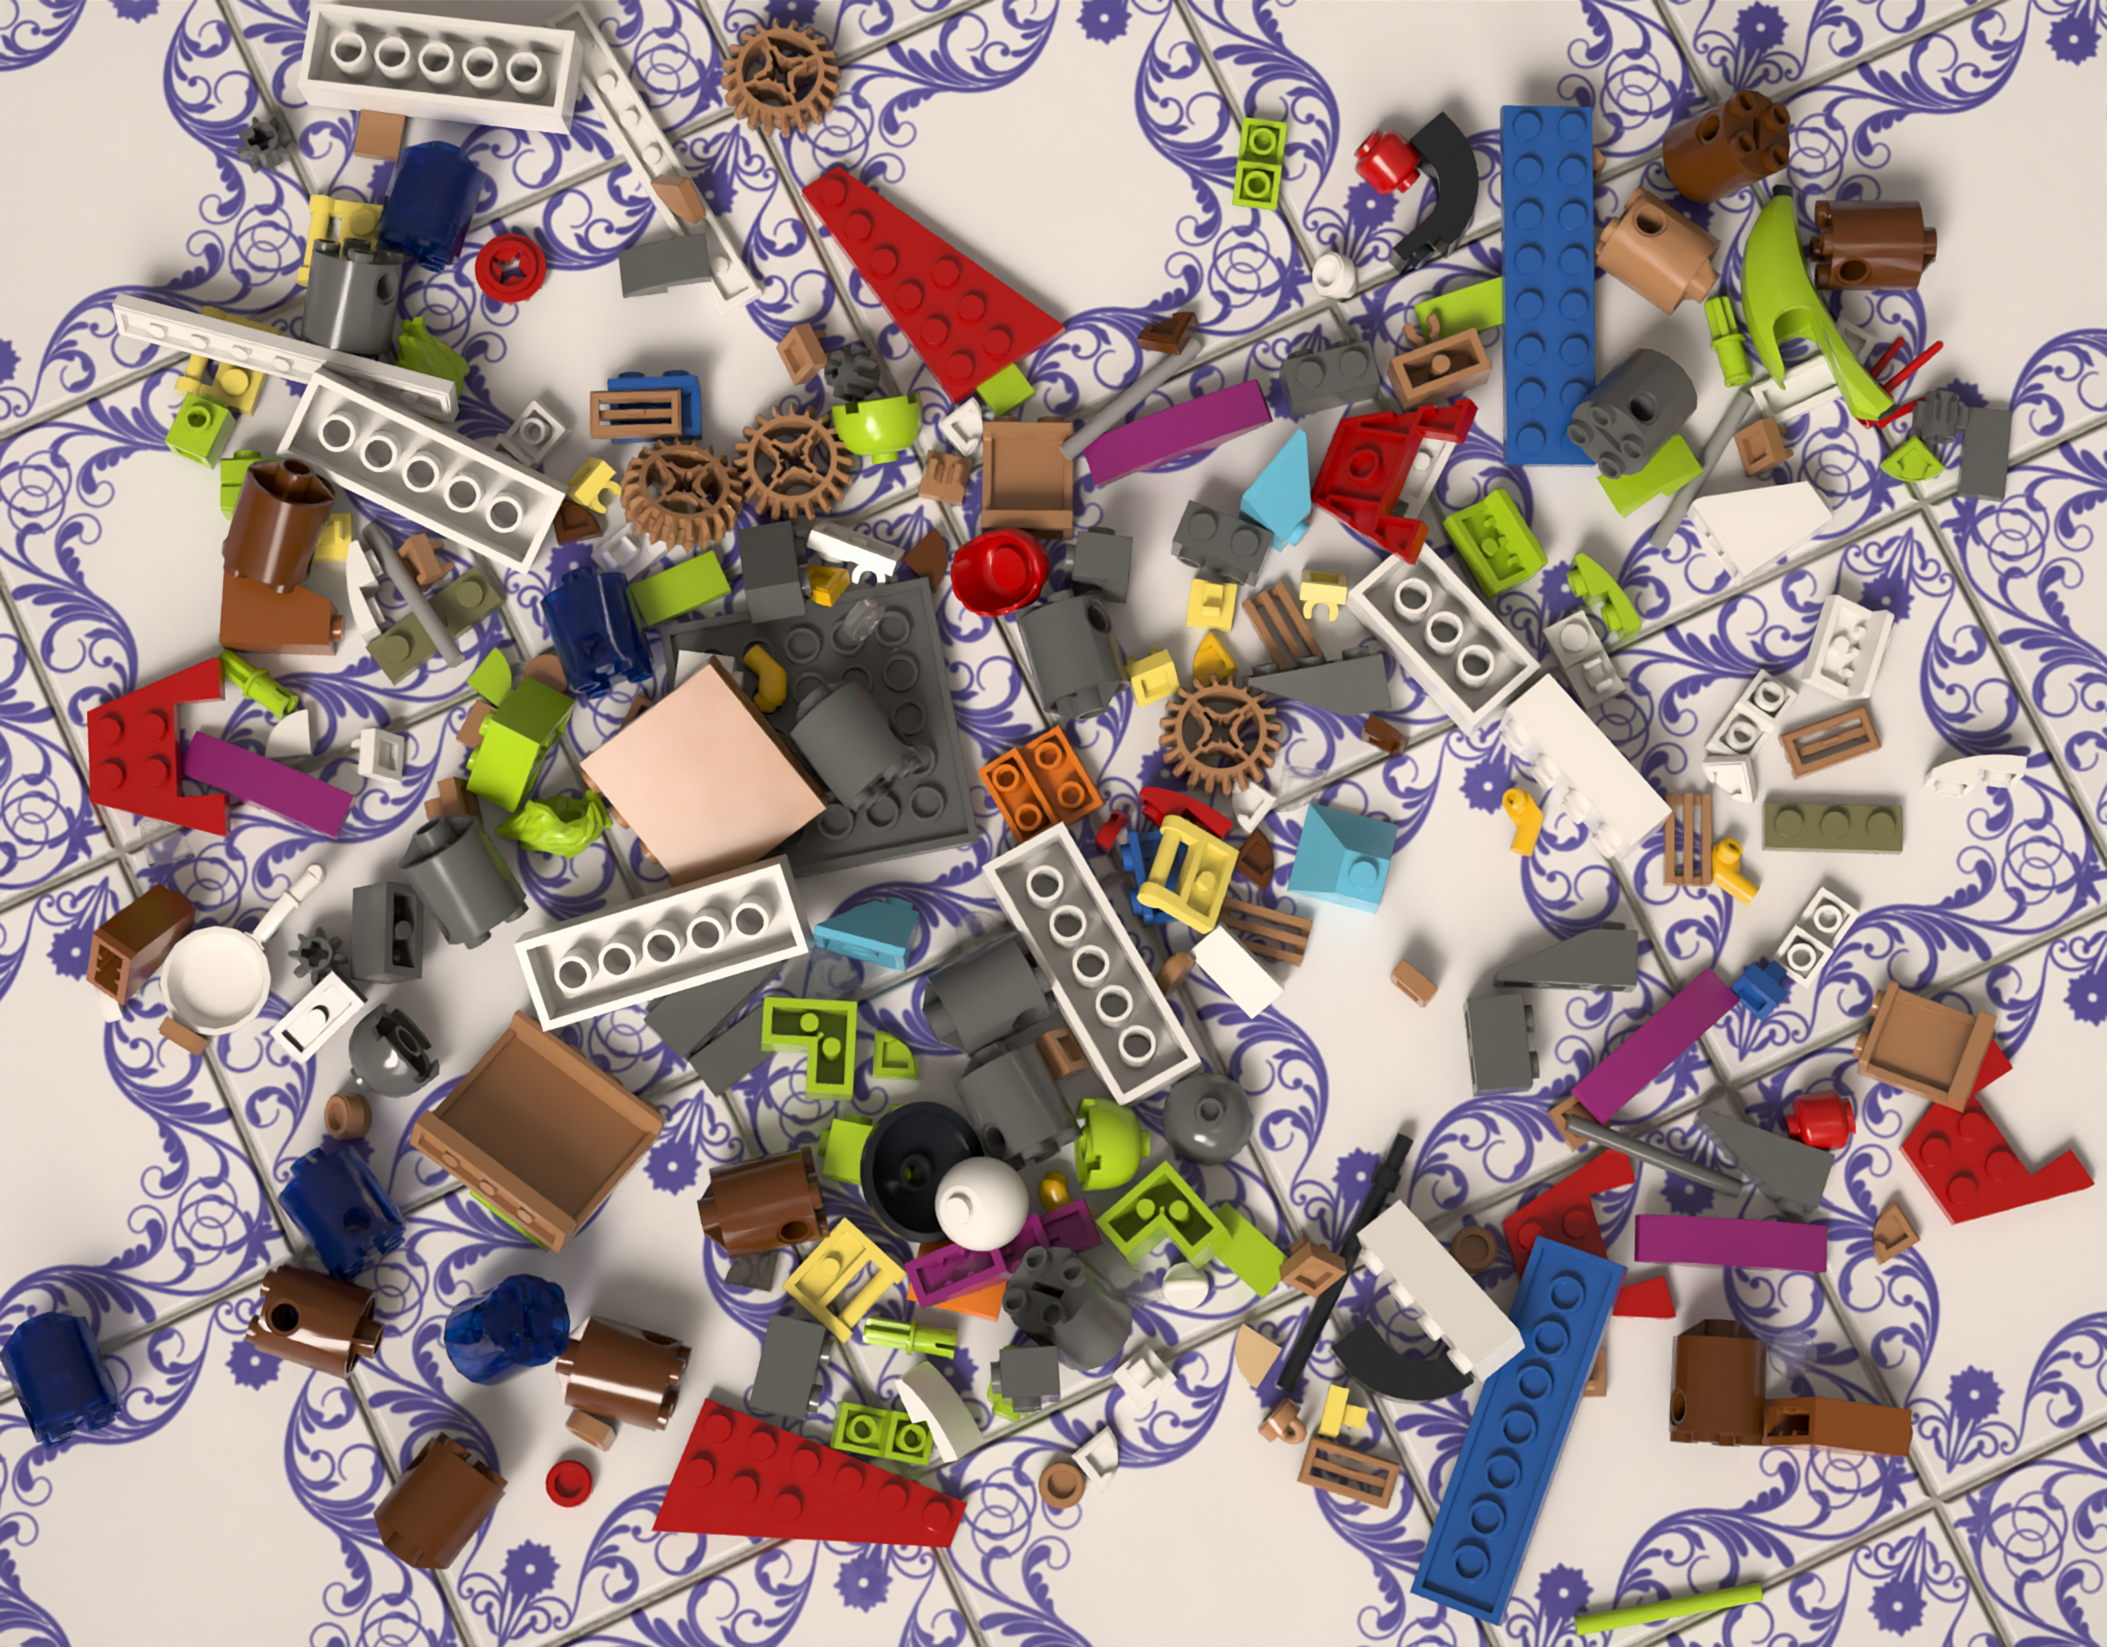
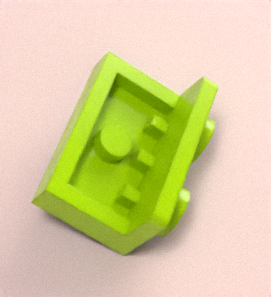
M1504 487L1493 490L1483 501L1450 515L1442 523L1488 599L1528 582L1548 564V558L1540 542L1532 534L1519 513L1517 505L1511 500Z

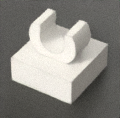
M377 728L361 729V738L351 742L352 748L360 750L359 764L350 765L349 770L385 783L401 782L404 737Z
M1147 1344L1111 1375L1141 1411L1146 1409L1178 1380Z

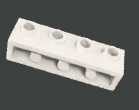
M1400 1199L1357 1233L1363 1251L1359 1253L1363 1263L1375 1276L1383 1272L1392 1282L1388 1286L1391 1294L1403 1308L1406 1309L1409 1305H1412L1421 1315L1417 1319L1419 1325L1434 1342L1440 1337L1451 1348L1447 1352L1448 1357L1462 1374L1465 1375L1471 1371L1482 1383L1525 1348L1517 1327Z

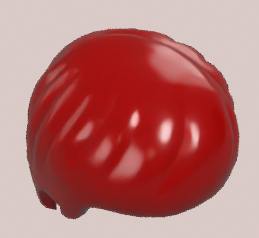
M1002 527L986 532L964 543L956 550L950 573L954 595L968 611L981 617H996L1019 611L1032 605L1039 598L1042 587L1048 580L1050 559L1046 549L1039 540L1024 530L1015 527Z

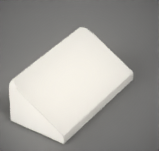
M1222 921L1188 952L1251 1019L1285 991V986Z

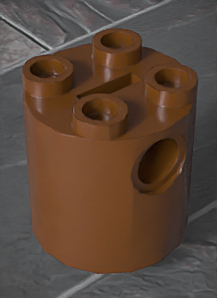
M1742 89L1673 123L1664 136L1662 146L1664 166L1671 182L1683 196L1694 203L1708 205L1787 168L1790 161L1789 112L1783 104L1773 103L1758 91Z
M1816 200L1814 219L1815 226L1819 227V236H1811L1809 246L1810 262L1819 263L1815 266L1814 281L1816 290L1917 289L1921 275L1931 263L1935 262L1937 254L1935 227H1924L1919 201Z
M294 458L260 460L248 466L233 510L229 533L222 544L221 554L225 559L223 565L225 572L237 578L250 577L256 581L267 583L271 590L278 593H292L295 585L302 584L310 576L315 549L321 543L335 502V490L331 484L323 477L315 474L314 469L310 465Z
M801 1147L709 1169L711 1182L702 1198L697 1200L700 1220L705 1237H709L725 1249L729 1260L831 1237L825 1210L816 1212V1209L823 1208V1197L818 1175L808 1177V1174L816 1173L811 1147Z
M288 1261L282 1266L279 1265L276 1271L268 1270L260 1289V1296L266 1298L260 1316L255 1314L252 1317L245 1337L247 1342L255 1345V1350L344 1380L351 1376L361 1356L370 1359L375 1358L385 1332V1324L374 1320L378 1292ZM290 1305L294 1306L298 1311V1321L294 1320L291 1316Z
M593 1314L565 1337L557 1359L555 1372L565 1398V1405L654 1432L657 1429L665 1431L669 1418H672L680 1394V1391L672 1389V1386L677 1387L681 1375L685 1374L692 1347L683 1345L681 1340Z
M1702 1319L1678 1336H1673L1669 1412L1670 1442L1712 1443L1714 1446L1740 1447V1445L1762 1446L1768 1342L1756 1338L1740 1324V1321L1724 1319Z
M442 1431L436 1439L434 1437L429 1439L418 1456L412 1461L373 1512L383 1545L412 1568L448 1569L506 1494L503 1491L508 1484L505 1479L480 1460H477L473 1466L469 1465L466 1461L472 1454Z

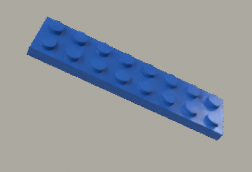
M1503 105L1500 108L1504 466L1594 467L1596 462L1588 457L1580 446L1575 445L1567 435V427L1572 423L1573 412L1580 402L1595 388L1592 107Z
M1537 1235L1508 1319L1519 1330L1525 1348L1485 1380L1410 1593L1493 1625L1502 1626L1628 1271L1626 1266Z

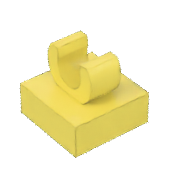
M590 456L565 484L569 486L566 496L572 502L588 506L591 510L602 514L607 509L598 500L599 492L607 488L613 495L620 496L622 489L616 482L610 480L616 472L604 460Z
M351 513L330 514L321 543L315 549L312 563L347 561L349 543L354 541L353 516Z
M1302 569L1300 600H1304L1303 613L1305 618L1311 619L1312 607L1316 603L1322 602L1329 607V621H1335L1338 616V604L1345 605L1347 574Z
M1192 578L1186 627L1231 633L1237 585Z
M1153 646L1149 648L1151 655L1136 662L1132 655L1126 659L1127 666L1125 667L1131 683L1130 688L1139 708L1173 695L1180 688L1174 663L1167 649L1160 652Z
M1330 1385L1317 1434L1336 1438L1341 1425L1362 1430L1365 1426L1368 1409L1346 1404L1349 1389Z

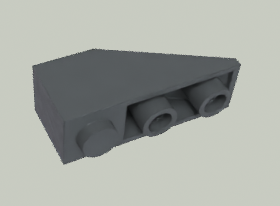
M1369 646L1341 650L1342 658L1325 661L1324 654L1297 658L1298 667L1280 670L1279 662L1256 665L1252 667L1253 675L1242 677L1243 684L1245 683L1246 685L1344 716L1392 708L1383 654L1370 653Z

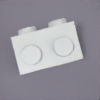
M1837 594L1826 596L1800 680L1842 700L1868 698L1878 682V669L1883 652L1891 640V626L1895 616L1894 613L1888 610L1870 611Z

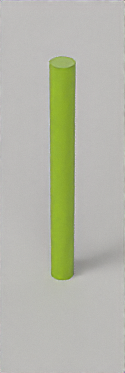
M1756 1582L1573 1617L1576 1634L1580 1636L1763 1601V1593L1760 1583Z

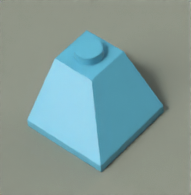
M1300 428L1241 498L1238 519L1273 532L1272 547L1279 553L1289 543L1296 547L1311 528V525L1307 523L1311 511L1307 436Z
M1309 803L1287 891L1376 914L1392 857L1398 825Z
M887 897L885 903L874 900L816 924L813 937L818 950L906 972L920 923V914L912 910V903L898 898Z

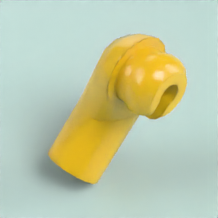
M757 644L747 652L743 662L759 676V692L754 696L755 706L763 713H772L786 699L787 674Z
M1513 787L1504 792L1502 796V805L1517 827L1510 850L1519 855L1531 857L1544 817L1528 791Z
M1058 1171L1047 1173L1038 1187V1195L1046 1213L1072 1203L1066 1187L1068 1179ZM1089 1208L1094 1220L1096 1210Z

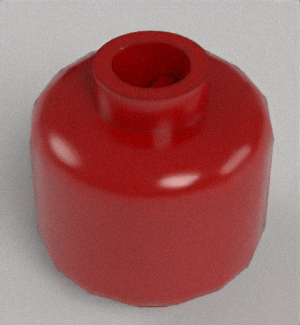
M1378 128L1375 129L1354 153V156L1358 159L1355 165L1356 173L1381 195L1391 194L1396 189L1403 194L1421 175L1415 169L1419 164L1420 154L1395 129H1387L1383 132Z
M1833 1089L1797 1096L1792 1104L1793 1114L1784 1115L1789 1139L1826 1152L1845 1148L1849 1143L1850 1135L1856 1134L1855 1119L1849 1098L1841 1099V1096Z

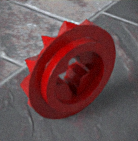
M505 234L491 239L482 247L475 261V277L480 289L492 301L497 300L510 306L523 300L529 301L533 294L542 289L547 273L546 260L540 247L531 239L518 234ZM520 259L518 267L525 279L521 276L519 278L511 276L508 281L505 280L503 283L504 272L498 263L511 266L514 261Z

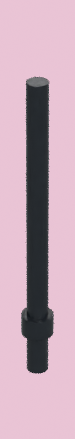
M1397 1133L1383 1164L1376 1165L1369 1180L1372 1183L1371 1189L1339 1253V1256L1345 1258L1347 1273L1318 1296L1276 1383L1280 1388L1293 1393L1362 1250L1357 1233L1378 1217L1389 1192L1395 1193L1402 1178L1399 1171L1414 1142L1409 1137Z

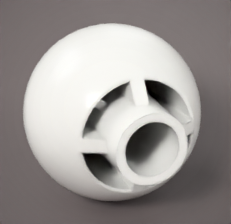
M973 1157L957 1163L942 1178L936 1192L935 1211L942 1230L956 1244L970 1250L989 1251L1008 1244L1020 1233L1029 1212V1195L1023 1179L1010 1165L992 1157Z

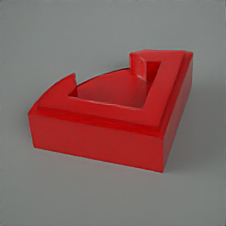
M1118 808L1113 810L1108 821L1103 823L1095 836V848L1110 856L1132 816Z

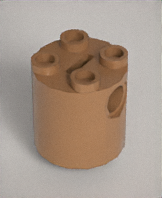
M1639 185L1624 206L1626 210L1620 218L1615 216L1599 238L1601 242L1594 250V262L1597 266L1670 316L1684 300L1694 299L1701 304L1721 276L1719 272L1711 267L1710 263L1719 250L1722 241Z

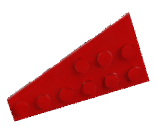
M837 166L801 190L804 200L954 405L977 391V387L1013 363L1015 365L1065 333V326L841 167Z
M705 1398L651 1531L950 1548L967 1503Z

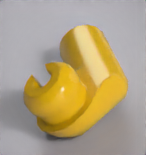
M1724 838L1712 850L1711 866L1713 880L1716 885L1747 907L1760 887L1741 874L1739 856L1743 853L1741 844L1734 838Z

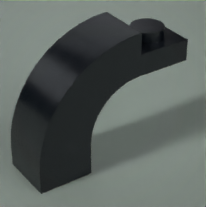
M1443 111L1409 141L1420 154V161L1417 166L1425 173L1433 185L1436 195V206L1420 225L1392 248L1389 263L1401 275L1411 266L1416 270L1422 267L1434 255L1435 250L1433 247L1447 259L1467 233L1475 209L1479 177L1474 153L1464 134Z
M1369 1320L1333 1345L1328 1351L1339 1367L1357 1385L1380 1398L1404 1404L1437 1402L1462 1392L1474 1383L1468 1373L1464 1375L1458 1370L1448 1355L1430 1361H1416L1399 1355L1387 1345Z

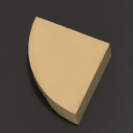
M1242 1323L1235 1341L1236 1361L1243 1377L1251 1386L1257 1389L1282 1348Z

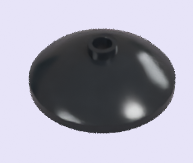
M913 1102L898 1106L886 1113L875 1124L863 1147L860 1160V1181L864 1198L871 1213L887 1231L896 1237L915 1243H933L949 1238L942 1230L936 1216V1192L942 1178L957 1163L973 1157H985L982 1145L973 1128L960 1114L949 1107L934 1102ZM906 1166L910 1169L911 1177L909 1181H907L905 1178L904 1172Z

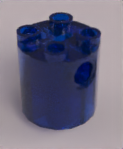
M430 141L400 149L385 195L381 216L373 232L374 237L378 240L375 247L377 251L378 248L401 250L405 252V255L419 259L418 265L423 269L436 273H443L445 265L459 263L465 237L471 226L485 183V175L475 167L463 149L443 141Z
M593 566L577 568L564 574L560 578L563 586L553 590L540 601L570 691L575 693L585 692L588 700H594L612 693L613 685L627 680L630 684L639 683L655 675L652 668L655 660L624 573L609 572L597 574Z
M353 1145L343 1147L328 1156L318 1147L309 1151L292 1164L290 1171L295 1176V1179L279 1194L277 1201L331 1276H339L342 1280L350 1281L365 1270L367 1266L364 1261L377 1252H380L382 1256H386L405 1242V1238L402 1235L407 1231L405 1228L408 1224L407 1219ZM350 1226H360L366 1231L361 1234H353L346 1229Z
M525 1273L509 1276L466 1297L453 1307L446 1319L443 1339L448 1358L461 1375L473 1383L486 1386L506 1383L546 1365L554 1358L563 1354L567 1349L571 1321L565 1302V1293L557 1283L547 1282L542 1277Z
M52 1311L37 1315L18 1325L1 1350L0 1360L28 1420L37 1443H43L46 1451L72 1440L71 1435L77 1432L79 1428L87 1425L89 1432L99 1430L115 1422V1416L122 1413L120 1407L124 1403L85 1316L77 1317Z

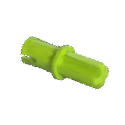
M1727 296L1711 298L1704 303V311L1713 342L1710 343V349L1717 353L1725 380V387H1735L1753 380V377L1749 371L1742 345L1746 338L1744 334H1739L1730 299Z
M225 649L219 654V658L224 660V676L243 689L242 696L247 700L254 699L280 720L294 711L299 697L276 682L270 676L268 669L265 667L257 669L229 649Z
M869 1316L865 1321L863 1341L867 1344L907 1350L906 1355L910 1356L911 1352L914 1351L953 1359L958 1329L916 1323V1318H912V1322Z

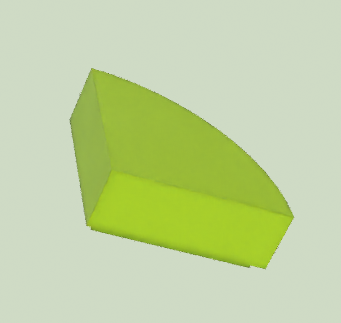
M1916 435L1879 466L1888 475L1905 482L1927 481L1940 475L1945 470L1942 463Z
M496 647L466 681L468 686L496 708H498L505 692L513 687L510 666L504 655Z
M875 1030L873 1078L919 1081L918 1065L911 1050L894 1035Z

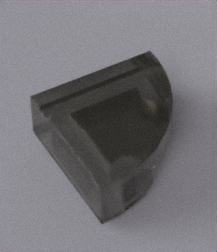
M780 1249L738 1258L729 1269L724 1283L726 1285L771 1293Z

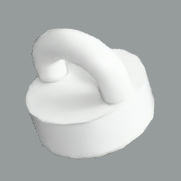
M1327 252L1318 259L1312 273L1313 286L1318 294L1335 299L1341 297L1351 298L1355 294L1357 288L1355 267L1353 261L1348 256Z
M94 986L104 1020L110 1023L124 1019L123 1006ZM139 989L131 998L139 996L141 990Z
M1183 1262L1174 1265L1167 1271L1163 1278L1162 1291L1164 1298L1171 1306L1179 1310H1190L1203 1303L1208 1294L1209 1282L1207 1275L1202 1269L1197 1271L1191 1263Z

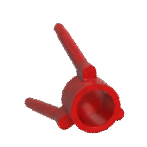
M1898 337L1870 370L1869 374L1874 380L1878 378L1905 342L1903 337ZM1936 341L1884 385L1880 382L1877 383L1893 398L1890 392L1943 348L1944 343ZM1925 396L1900 406L1895 413L1881 421L1854 418L1866 429H1870L1876 424L1882 430L1893 420L1913 412V406L1917 405V401H1925Z

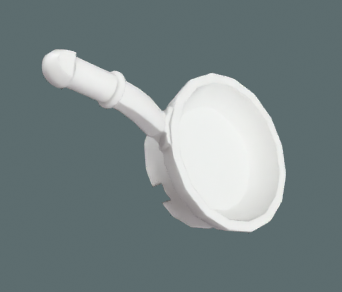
M313 863L306 867V871L287 891L284 890L282 892L283 896L264 916L252 935L248 932L242 933L237 929L212 926L195 930L174 945L164 961L160 987L164 1004L178 1023L194 1033L219 1036L239 1031L256 1019L268 1000L272 980L268 959L264 954L265 948L262 945L269 940L295 908L301 906L300 903L319 883L322 884L324 882L327 870L323 864Z

